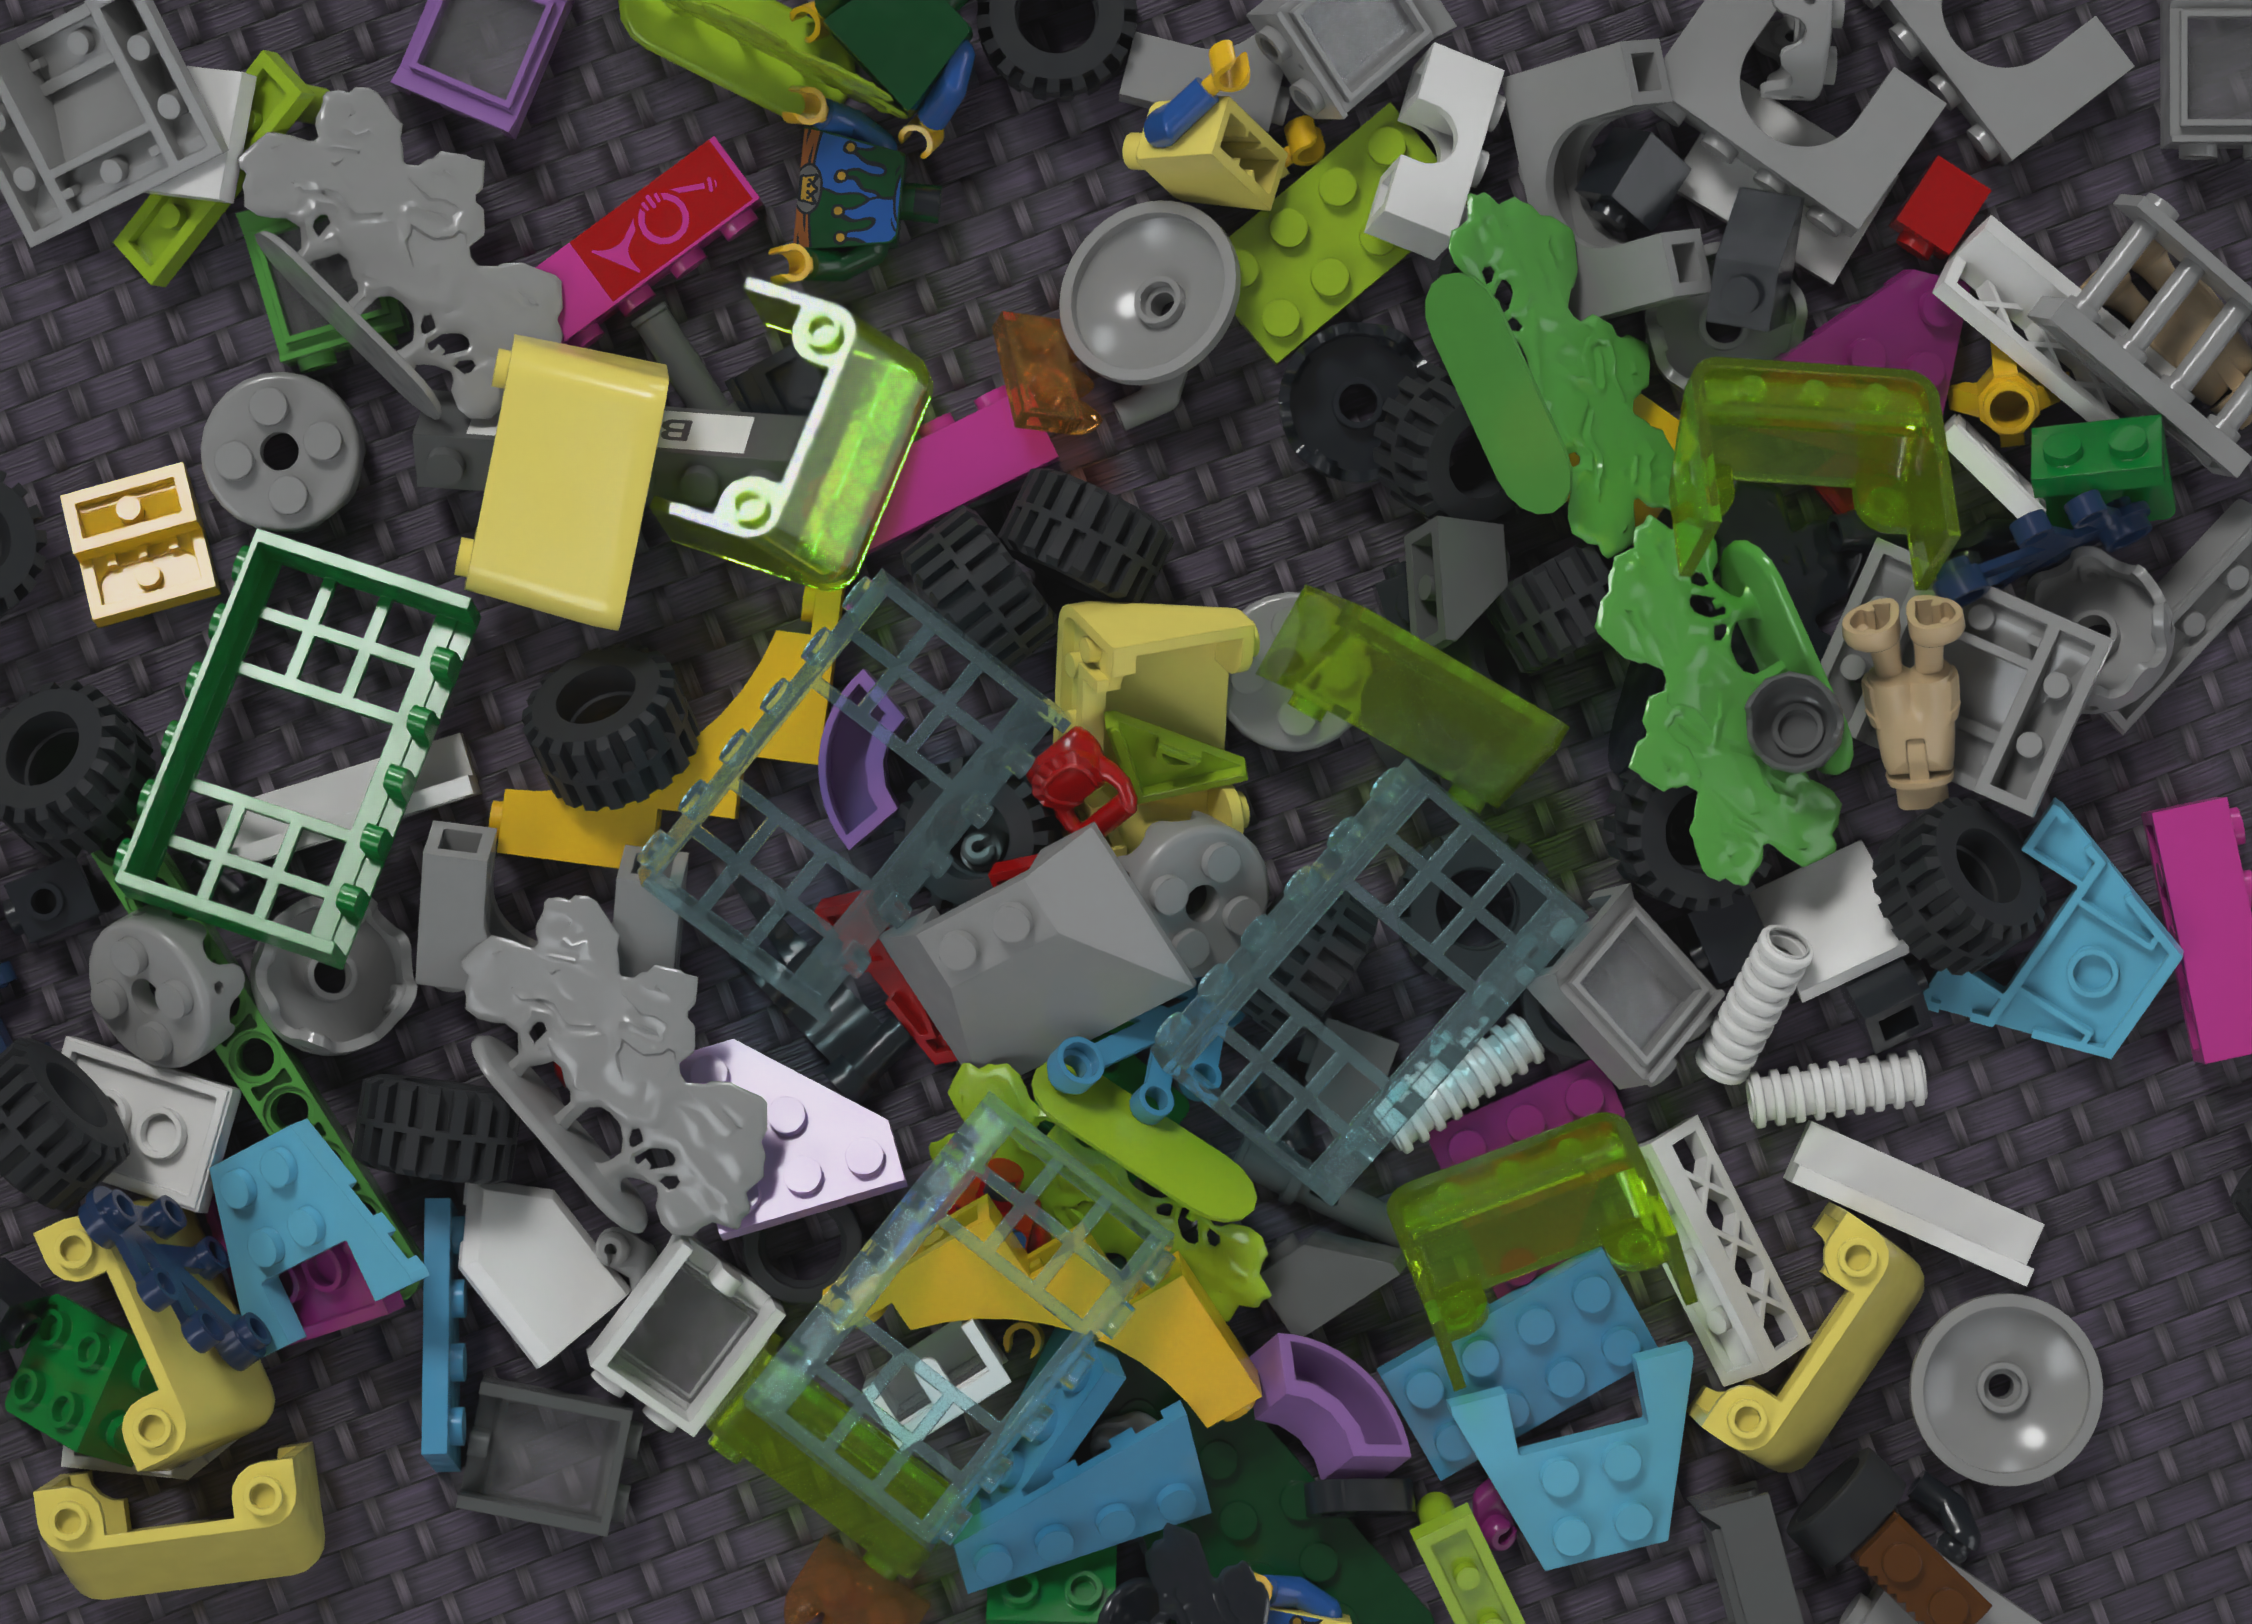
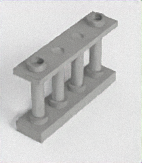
M2148 193L2146 196L2120 194L2113 205L2134 222L2077 297L2070 295L2065 299L2042 296L2027 317L2144 416L2161 414L2164 433L2211 473L2238 478L2252 460V457L2236 444L2241 438L2237 431L2252 413V370L2217 416L2209 414L2206 418L2190 403L2195 398L2191 391L2247 319L2252 323V288L2175 222L2180 215L2164 199L2153 193ZM2154 239L2180 261V264L2125 336L2116 335L2113 339L2096 325L2101 319L2098 311ZM2201 279L2227 303L2172 375H2163L2159 378L2143 365L2148 359L2145 351Z

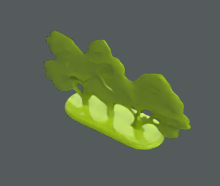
M618 0L621 22L629 36L646 50L781 117L782 112H793L801 115L805 109V101L802 95L788 90L794 85L815 87L823 93L825 98L842 104L848 98H851L859 103H866L881 113H890L898 118L908 119L903 109L894 104L891 95L876 87L873 82H869L856 74L854 59L831 35L811 43H806L804 39L811 36L814 32V20L805 16L792 22L790 19L792 8L776 0Z
M1046 1062L1035 1070L1031 1083L1034 1098L1038 1104L1036 1105L1030 1099L1020 1074L1008 1063L998 1065L987 1064L980 1069L971 1063H962L947 1093L957 1112L967 1125L968 1132L967 1134H948L943 1139L930 1143L929 1152L935 1164L933 1174L937 1183L947 1184L957 1169L966 1168L983 1175L991 1159L1006 1158L1012 1160L1024 1171V1178L1019 1190L1037 1196L1041 1201L1038 1221L1050 1229L1052 1239L1084 1222L1105 1255L1106 1253H1117L1126 1258L1131 1278L1179 1250L1225 1322L1230 1321L1239 1305L1251 1308L1259 1307L1263 1300L1269 1299L1272 1296L1260 1275L1262 1263L1268 1255L1263 1237L1247 1226L1234 1223L1218 1226L1214 1225L1211 1221L1227 1223L1243 1220L1254 1211L1257 1201L1253 1182L1246 1172L1227 1155L1168 1117H1164L1159 1123L1154 1125L1141 1123L1130 1110L1132 1094L1104 1076H1101L1084 1093H1062L1050 1083ZM1065 1064L1067 1069L1073 1075L1077 1076L1075 1070L1071 1066ZM1044 1120L1055 1124L1047 1136L1038 1134L1037 1126ZM1076 1137L1092 1148L1083 1147L1076 1141ZM1127 1170L1168 1197H1151L1141 1192L1129 1181ZM1163 1204H1171L1173 1209L1170 1216L1158 1214L1157 1207ZM1182 1208L1189 1210L1186 1216L1188 1220L1192 1222L1197 1220L1198 1242L1195 1244L1188 1243L1181 1235L1178 1219ZM1209 1229L1220 1236V1243L1217 1246L1209 1244L1207 1237Z

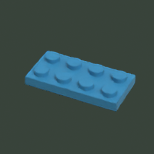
M1597 1242L1534 1278L1530 1283L1520 1286L1378 1367L1377 1371L1439 1480L1442 1481L1478 1460L1450 1414L1446 1399L1502 1386L1507 1393L1515 1438L1633 1372L1631 1354L1658 1348L1605 1251Z

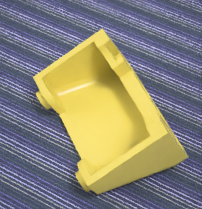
M514 334L511 350L498 349L491 386L503 389L499 420L478 526L476 527L474 539L461 537L454 575L466 577L464 590L590 626L619 631L669 385L666 364Z
M1085 601L1063 606L1059 612L1057 631L1053 743L1073 727L1081 726L1097 739L1104 755L1119 766L1106 731L1104 712L1115 710L1225 750L1229 673L1235 674L1248 671L1252 665L1253 657L1258 655L1260 639L1255 623L1241 610L1227 607ZM1105 782L1104 787L1096 789L1084 799L1083 804L1074 808L1079 820L1084 822L1118 794L1117 789L1108 782ZM1232 784L1137 804L1136 813L1107 835L1105 839L1117 857L1128 855L1140 845L1145 837L1147 828L1152 823L1158 821L1175 822L1191 820L1193 811L1208 814L1243 834L1244 828H1247L1250 821L1249 805L1245 795L1241 791H1236ZM1063 827L1060 828V833L1063 837L1071 834Z
M148 1197L132 1202L134 1205L149 1206L157 1199ZM184 1208L181 1209L186 1216L187 1225L168 1240L161 1239L154 1232L144 1231L157 1244L192 1247L206 1237L195 1212ZM79 1216L63 1219L33 1233L46 1264L53 1274L61 1279L82 1282L91 1280L106 1272L108 1273L159 1390L142 1397L132 1404L126 1412L122 1424L124 1442L137 1472L170 1471L246 1436L268 1422L274 1411L275 1396L273 1387L260 1359L246 1370L238 1371L223 1360L215 1346L206 1353H199L193 1349L186 1341L181 1331V1324L171 1305L161 1312L151 1310L140 1298L136 1289V1282L117 1246L105 1249L96 1244L84 1230ZM190 1273L233 1314H240L222 1273L213 1280H206L199 1274Z
M1830 1201L1811 1228L1821 1236L1825 1245L1823 1248L1824 1266L1820 1272L1846 1290L1811 1339L1812 1342L1807 1345L1775 1394L1751 1378L1746 1379L1742 1385L1735 1386L1726 1391H1715L1703 1385L1686 1410L1706 1431L1730 1447L1777 1472H1794L1803 1468L1813 1458L1906 1322L1924 1292L1923 1272L1920 1265L1910 1255L1859 1218Z
M313 1442L280 1446L277 1459L260 1461L245 1468L237 1476L232 1487L234 1516L132 1529L128 1498L115 1499L103 1494L93 1482L92 1470L60 1474L33 1492L37 1525L42 1538L74 1587L81 1594L91 1599L106 1600L296 1575L307 1571L319 1560L325 1546V1531Z

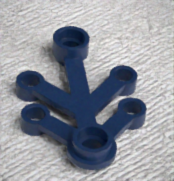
M2094 489L2076 496L2063 507L2074 530L2052 526L2043 509L2032 511L2018 518L2009 526V530L2020 548L2019 550L1981 564H1971L1966 555L1953 558L1932 572L1936 580L1932 589L1936 596L1951 599L1958 603L1961 608L1984 596L1990 590V586L2002 590L2025 574L2030 580L2038 572L2050 570L2063 564L2070 558L2071 552L2078 547L2094 546L2102 542L2107 552H2113L2139 541L2153 528L2147 518L2151 513V509L2146 501L2132 503L2129 496L2120 497L2105 504L2099 490Z
M96 1186L87 1193L86 1203L78 1209L79 1220L86 1233L96 1244L105 1249L117 1246L136 1282V1289L142 1301L155 1312H161L171 1305L181 1324V1331L193 1349L199 1353H206L215 1346L223 1360L238 1371L246 1370L265 1356L266 1346L271 1343V1335L264 1322L251 1312H247L243 1316L233 1314L190 1274H199L206 1280H213L230 1267L229 1257L222 1244L212 1236H206L192 1247L157 1244L144 1232H154L161 1239L168 1240L186 1227V1216L175 1200L167 1195H162L149 1206L134 1205L132 1200L118 1189L112 1191L105 1186Z

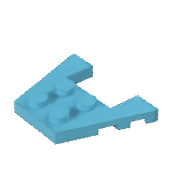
M2054 797L2023 842L2021 850L2076 885L2006 986H2002L1981 971L1972 974L1966 972L1963 975H1952L1946 968L1942 972L1935 970L1928 980L1929 988L1922 992L1930 1011L1937 1013L1939 1009L1970 1017V1021L1989 1027H1993L1995 1024L2032 1034L2031 1038L2112 1059L2182 960L2184 950L2065 804Z
M307 1118L274 1133L209 1168L240 1313L242 1316L247 1312L257 1315L267 1326L271 1335V1343L266 1346L265 1356L306 1337L305 1331L280 1281L279 1274L344 1241H347L375 1302L430 1276L426 1266L417 1255L407 1258L390 1236L395 1233L396 1229L382 1212L372 1215L352 1190L357 1180Z
M1687 1341L1631 1354L1642 1417L1522 1447H1517L1507 1393L1502 1386L1446 1399L1450 1414L1545 1571L1668 1541L1694 1360L1692 1347Z

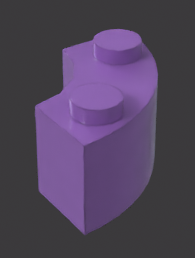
M862 669L850 681L835 702L824 727L818 756L819 785L824 807L838 837L848 850H855L898 812L900 803L890 787L888 759L894 738L909 721V717L869 670Z
M1277 1333L1249 1357L1258 1370L1262 1397L1257 1399L1253 1406L1255 1420L1277 1424L1299 1438L1313 1456L1321 1480L1345 1478L1384 1479L1411 1458L1409 1442L1403 1424L1388 1396L1361 1366L1345 1354L1308 1337Z

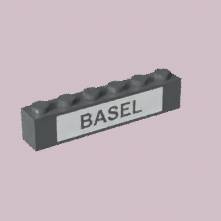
M432 390L440 402L442 415L439 419L434 420L420 412L412 435L417 487L484 491L500 410L491 419H470L457 408L451 391ZM665 406L646 503L798 514L811 469L808 417Z

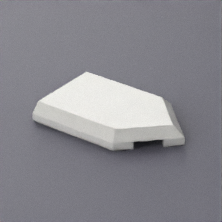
M504 1182L498 1184L465 1183L463 1205L466 1206L464 1238L460 1242L458 1269L532 1364L538 1369L557 1356L628 1296L631 1288L618 1271L600 1262L595 1253L596 1243L555 1190Z

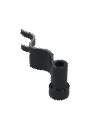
M739 873L730 882L734 885L785 961V966L779 967L703 908L693 917L831 1062L822 1073L847 1099L861 1105L875 1092L871 1086L917 1042L892 1015L881 1023Z

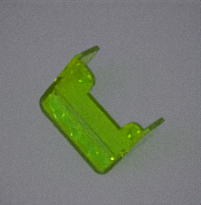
M747 276L743 289L763 324L792 334V342L799 356L806 363L827 370L824 381L781 483L757 476L740 478L724 490L714 514L706 513L655 495L650 504V509L674 543L816 590L826 592L840 590L849 585L860 571L931 400L933 380L927 366L918 355L842 306Z
M1731 357L1706 358L1694 368L1684 389L1669 483V498L1679 576L1692 577L1722 523V517L1728 512L1734 501L1735 489L1733 481L1852 488L1856 513L1867 526L1882 533L1907 535L1915 590H1928L1960 539L1961 534L1940 396L1935 385L1927 377L1909 369Z
M1307 584L1302 589L1255 673L1261 678L1292 692L1287 704L1321 723L1328 712L1442 776V779L1452 784L1446 795L1479 814L1485 804L1498 809L1558 750L1570 729L1567 724L1382 616L1359 604Z
M1609 1112L1591 1114L1407 1182L1397 1188L1387 1202L1386 1209L1390 1223L1454 1392L1466 1388V1384L1451 1342L1476 1332L1488 1319L1490 1308L1484 1289L1589 1250L1604 1246L1608 1258L1614 1266L1631 1272L1647 1270L1667 1262L1685 1305L1698 1302L1677 1230L1630 1125L1618 1114Z
M773 1332L705 1422V1425L713 1432L708 1443L735 1464H739L743 1458L747 1459L865 1548L867 1552L862 1559L880 1575L890 1581H894L898 1574L911 1579L972 1505L975 1484L965 1477L959 1487L956 1488L909 1451L904 1450L901 1452L893 1439L777 1353L776 1350L783 1339Z

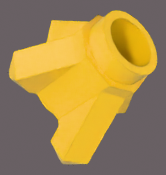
M1990 341L1992 365L1977 382H1962L1949 386L1947 394L1949 410L1979 417L1980 421L2000 435L2001 448L2025 445L2024 432L2039 416L2040 411L2061 401V399Z

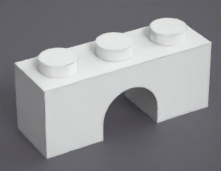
M1436 42L1417 61L1413 67L1397 121L1419 129L1429 137L1436 150L1437 163H1423L1401 154L1380 177L1364 233L1432 260H1435L1449 246L1451 230L1460 227L1468 219V211L1465 204L1470 187L1476 188L1488 164L1489 152L1482 150L1487 131L1492 132L1495 129L1505 106V96L1498 94L1505 70Z

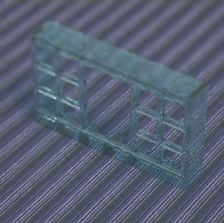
M883 568L873 580L865 576L852 588L842 604V607L847 610L845 615L832 631L823 627L813 636L801 655V658L806 663L790 682L782 678L770 689L760 705V709L765 712L749 733L742 728L732 736L720 753L719 760L724 763L708 783L700 779L689 789L678 806V811L682 813V816L667 834L661 829L654 833L637 857V861L642 864L637 870L641 887L824 1025L833 1016L828 999L849 974L857 979L866 971L871 963V956L868 950L889 925L898 929L906 922L912 912L909 900L930 874L939 879L946 873L953 862L950 850L972 824L980 829L986 824L994 812V807L991 803L992 798L1012 774L1020 779L1030 770L1035 762V757L1031 751L1053 725L1060 732L1064 733L1071 724L1062 708L1031 686L888 574ZM887 596L923 624L897 657L860 630ZM934 634L938 635L971 661L945 695L908 667ZM851 640L888 668L858 705L822 678V675ZM982 671L1018 698L1017 702L992 732L956 704ZM898 678H901L935 705L906 742L869 715ZM812 688L944 790L872 879L740 779V776ZM947 715L983 742L954 779L917 752ZM730 789L766 816V819L738 853L701 826ZM778 826L815 853L786 890L749 863ZM691 837L728 864L699 901L663 874V871ZM826 863L862 889V892L834 926L797 899ZM739 874L776 900L774 905L747 937L711 911L712 907ZM788 910L824 937L795 974L759 947Z
M1408 758L1398 768L1392 767L1377 779L1370 792L1371 799L1355 817L1349 816L1343 819L1333 829L1327 840V849L1312 866H1303L1290 878L1285 886L1283 899L1268 916L1262 914L1250 923L1241 937V946L1225 964L1219 963L1206 973L1198 986V995L1182 1013L1175 1012L1162 1023L1155 1035L1156 1043L1150 1048L1163 1071L1175 1078L1307 1185L1331 1207L1590 917L1569 894ZM1427 797L1460 823L1429 860L1396 834ZM1472 834L1504 861L1473 897L1468 895L1440 871ZM1386 844L1419 870L1387 907L1355 881L1358 875ZM1516 872L1548 898L1517 934L1512 932L1485 909L1487 904ZM1431 881L1463 907L1432 944L1400 918L1401 914ZM1345 890L1466 991L1390 1078L1268 978ZM1475 918L1507 944L1476 981L1444 955ZM1258 989L1291 1014L1289 1019L1260 1051L1227 1025ZM1303 1025L1336 1051L1305 1087L1272 1061ZM1217 1035L1250 1061L1224 1092L1191 1067L1193 1062ZM1348 1062L1380 1088L1349 1124L1317 1098ZM1262 1072L1295 1098L1269 1128H1266L1236 1103ZM1307 1108L1339 1133L1336 1139L1313 1164L1280 1139Z
M989 1091L743 1395L745 1406L929 1552H931L940 1539L949 1546L972 1518L973 1514L966 1509V1506L978 1491L983 1488L991 1494L1012 1468L1014 1462L1006 1456L1023 1436L1029 1442H1032L1050 1421L1055 1411L1047 1404L1064 1385L1073 1391L1089 1372L1096 1360L1088 1353L1102 1335L1105 1334L1113 1340L1131 1319L1136 1308L1129 1304V1301L1140 1287L1145 1283L1154 1289L1176 1261V1257L1169 1253L1174 1245L1175 1234L1163 1227L1021 1117L994 1093ZM1009 1135L1047 1164L1024 1194L986 1166ZM1058 1173L1096 1202L1073 1232L1035 1204V1201ZM976 1176L1014 1205L985 1242L947 1214ZM1107 1211L1145 1240L1122 1270L1084 1242V1239ZM1024 1215H1027L1063 1243L1034 1281L996 1252ZM937 1225L1073 1330L1001 1422L865 1316L867 1311ZM1073 1253H1076L1112 1281L1083 1319L1045 1290ZM855 1326L893 1355L864 1393H861L825 1364ZM904 1365L942 1394L913 1432L874 1403ZM816 1375L854 1404L824 1443L786 1414ZM953 1403L991 1432V1435L962 1471L924 1442L925 1438ZM864 1414L868 1415L903 1443L874 1481H871L835 1452ZM914 1452L952 1482L923 1520L919 1519L884 1491Z

